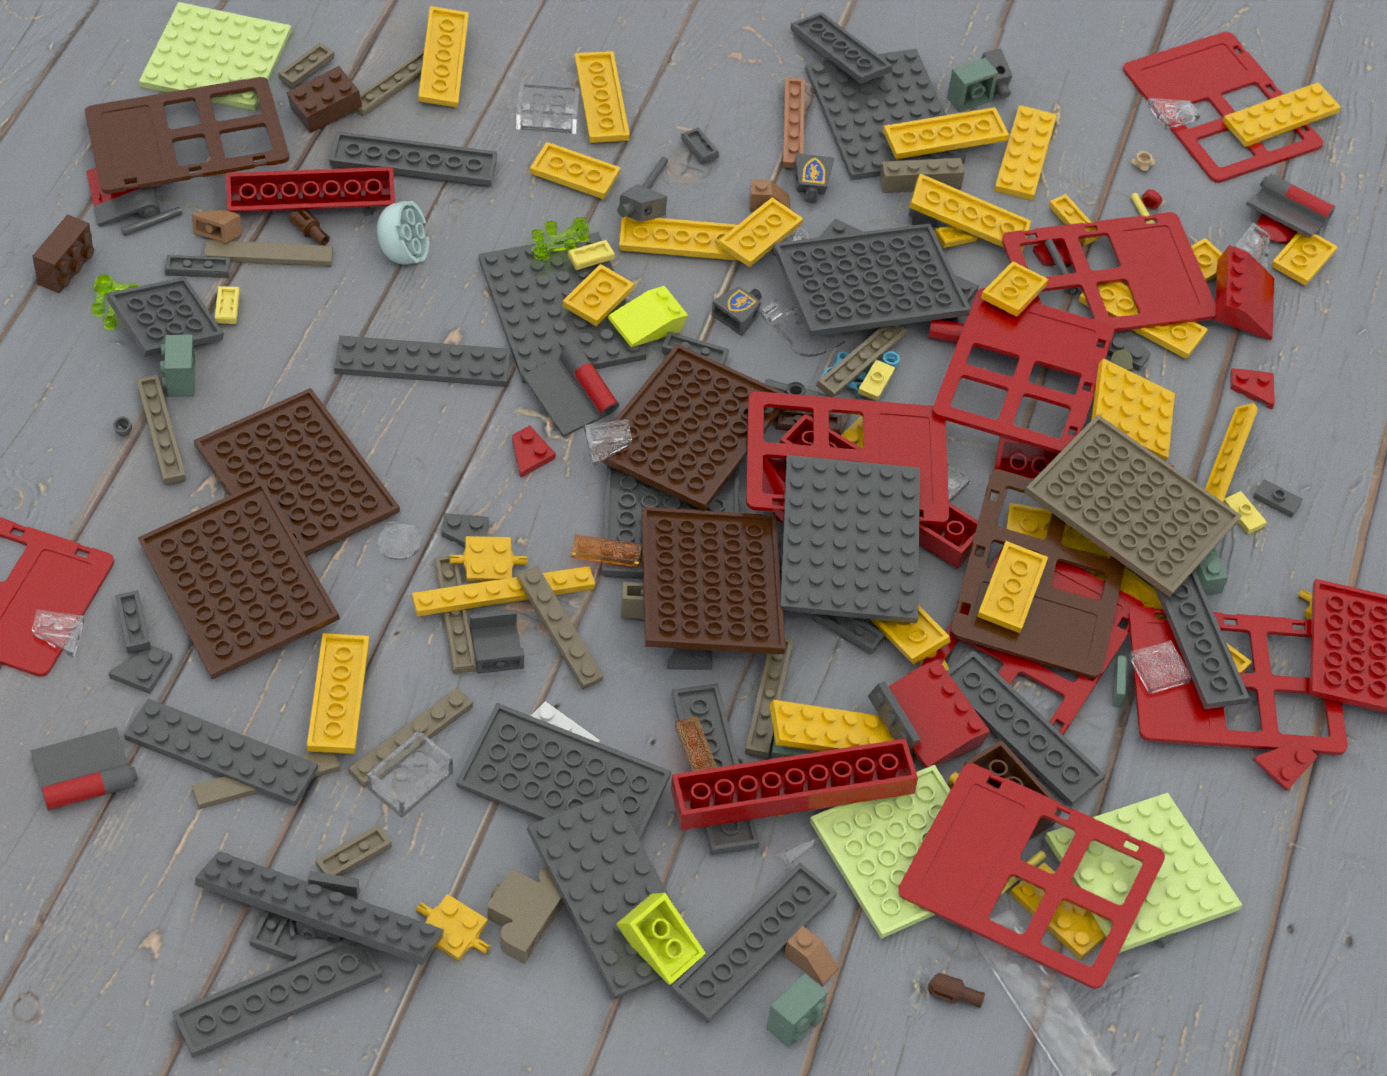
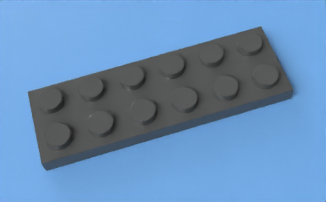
M822 12L791 23V31L860 84L892 72V65Z

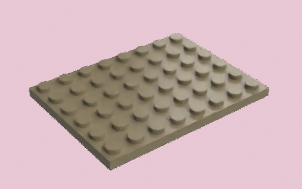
M1097 415L1024 491L1026 495L1168 597H1171L1242 516L1100 415Z

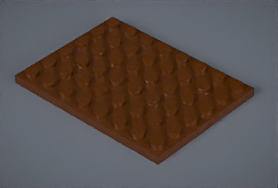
M676 344L589 450V456L705 511L747 456L748 398L750 393L755 391L784 392ZM764 408L763 434L781 412L782 408Z
M311 388L194 440V446L229 496L261 481L264 482L305 556L313 554L400 512V506Z
M263 481L138 537L140 545L211 679L217 678L340 620L338 612Z
M642 507L645 647L784 655L786 648L783 607H780L781 580L776 515Z

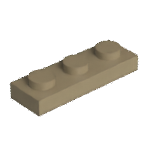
M318 43L280 71L278 77L281 81L294 88L334 58V52L323 44Z
M377 825L317 859L316 866L321 873L342 876L391 848L392 842L381 827Z

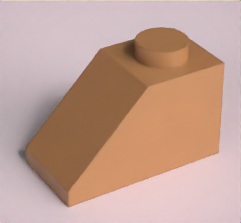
M751 179L749 211H756L770 198H774L790 209V195L772 180Z
M226 210L191 214L194 234L227 243L242 234L239 214Z
M804 926L787 941L784 956L823 986L837 972L839 967L823 941Z

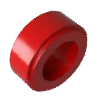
M1152 189L1146 190L1141 197L1142 202L1149 209H1157L1162 203L1161 195Z

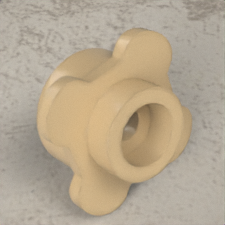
M1142 151L1137 154L1136 158L1132 159L1131 163L1142 171H1148L1149 167L1155 164V160L1152 159L1150 153Z

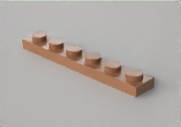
M785 77L783 168H794L793 163L796 153L804 154L805 79Z

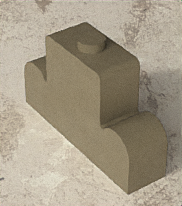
M546 867L540 870L538 882L516 870H510L501 885L497 884L494 887L487 908V918L502 926L500 938L502 951L506 955L525 964L563 907L564 902Z

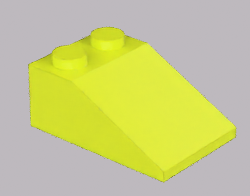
M662 286L646 291L611 313L608 319L630 347H635L664 338L668 332L680 333L688 314L668 289Z
M666 893L651 894L616 924L629 944L668 985H671L706 954Z

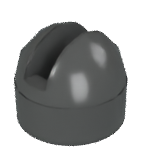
M118 417L113 423L115 432L120 436L129 435L132 431L131 421L127 417Z

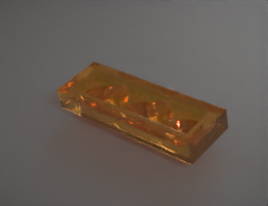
M575 534L571 558L639 567L642 544Z
M698 716L675 721V729L691 771L717 768Z

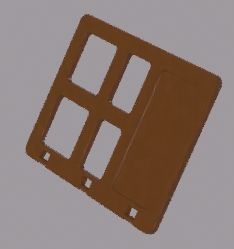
M265 77L90 105L85 108L101 191L106 194L186 181L202 176L208 177L254 169L259 166L283 164L289 160V152L268 80ZM249 91L256 92L261 114L223 121L215 119L211 98ZM195 101L201 124L170 129L164 107L166 105ZM259 127L267 129L272 147L271 151L233 158L225 157L220 138L221 134ZM201 137L205 138L211 160L204 163L178 166L173 143ZM202 170L200 172L189 173L192 171ZM137 181V183H131V184H126V185H125V183Z
M998 469L992 471L950 628L951 635L963 641L1088 678L1099 677L1103 669L1125 565L1113 556L1104 558L1062 545L1061 541L1066 523L1053 513H1051L1045 539H1039L999 527L997 519L1005 489L1024 493L1026 487L1033 479ZM991 492L999 494L997 502L990 500ZM1008 541L1048 557L1020 633L977 617L994 570L986 566L991 543L993 542L1004 545ZM977 548L984 550L983 558L975 556ZM1060 561L1103 574L1105 576V583L1101 600L1097 601L1052 587L1051 583L1056 562ZM962 605L970 607L968 615L961 613Z

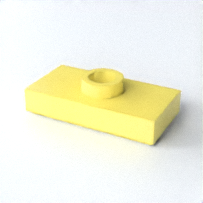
M607 240L568 251V257L576 270L615 259V254Z
M218 286L215 310L216 323L237 324L240 287Z
M875 360L859 387L858 393L878 401L894 374L895 367Z
M1242 491L1224 498L1223 503L1242 515L1238 523L1247 534L1266 526L1267 521Z

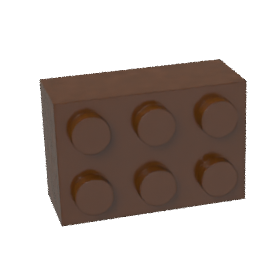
M340 66L287 92L291 110L310 133L362 107L358 88Z
M67 214L32 255L37 285L60 293L64 287L70 284L74 275L81 271L84 263L94 254L92 233L88 222Z

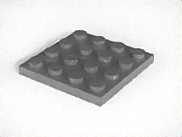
M186 277L107 293V301L144 357L160 354L161 344H165L166 335H192L194 346L223 340V331Z

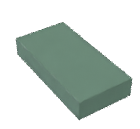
M1118 656L1114 666L1112 706L1115 707L1122 706L1126 695L1127 658L1125 656Z

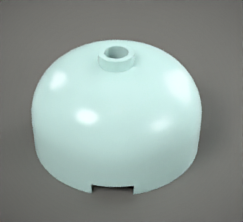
M402 201L389 205L382 211L377 223V237L382 251L391 261L401 265H410L424 261L429 251V237H425L423 223H426V220L420 208L413 201Z

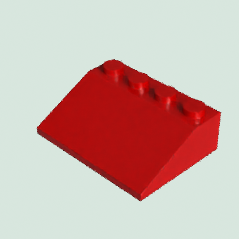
M1229 245L1217 260L1215 320L1271 340L1273 338L1274 277L1247 251Z
M939 659L918 667L888 686L921 738L912 750L925 768L932 765L936 766L981 747L990 733V730Z

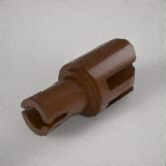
M307 209L290 213L289 221L305 237H312L319 245L323 246L329 242L330 236L320 228V222Z
M937 973L928 984V991L931 995L954 1004L960 1000L980 1008L985 997V992L966 987L963 980L943 973Z

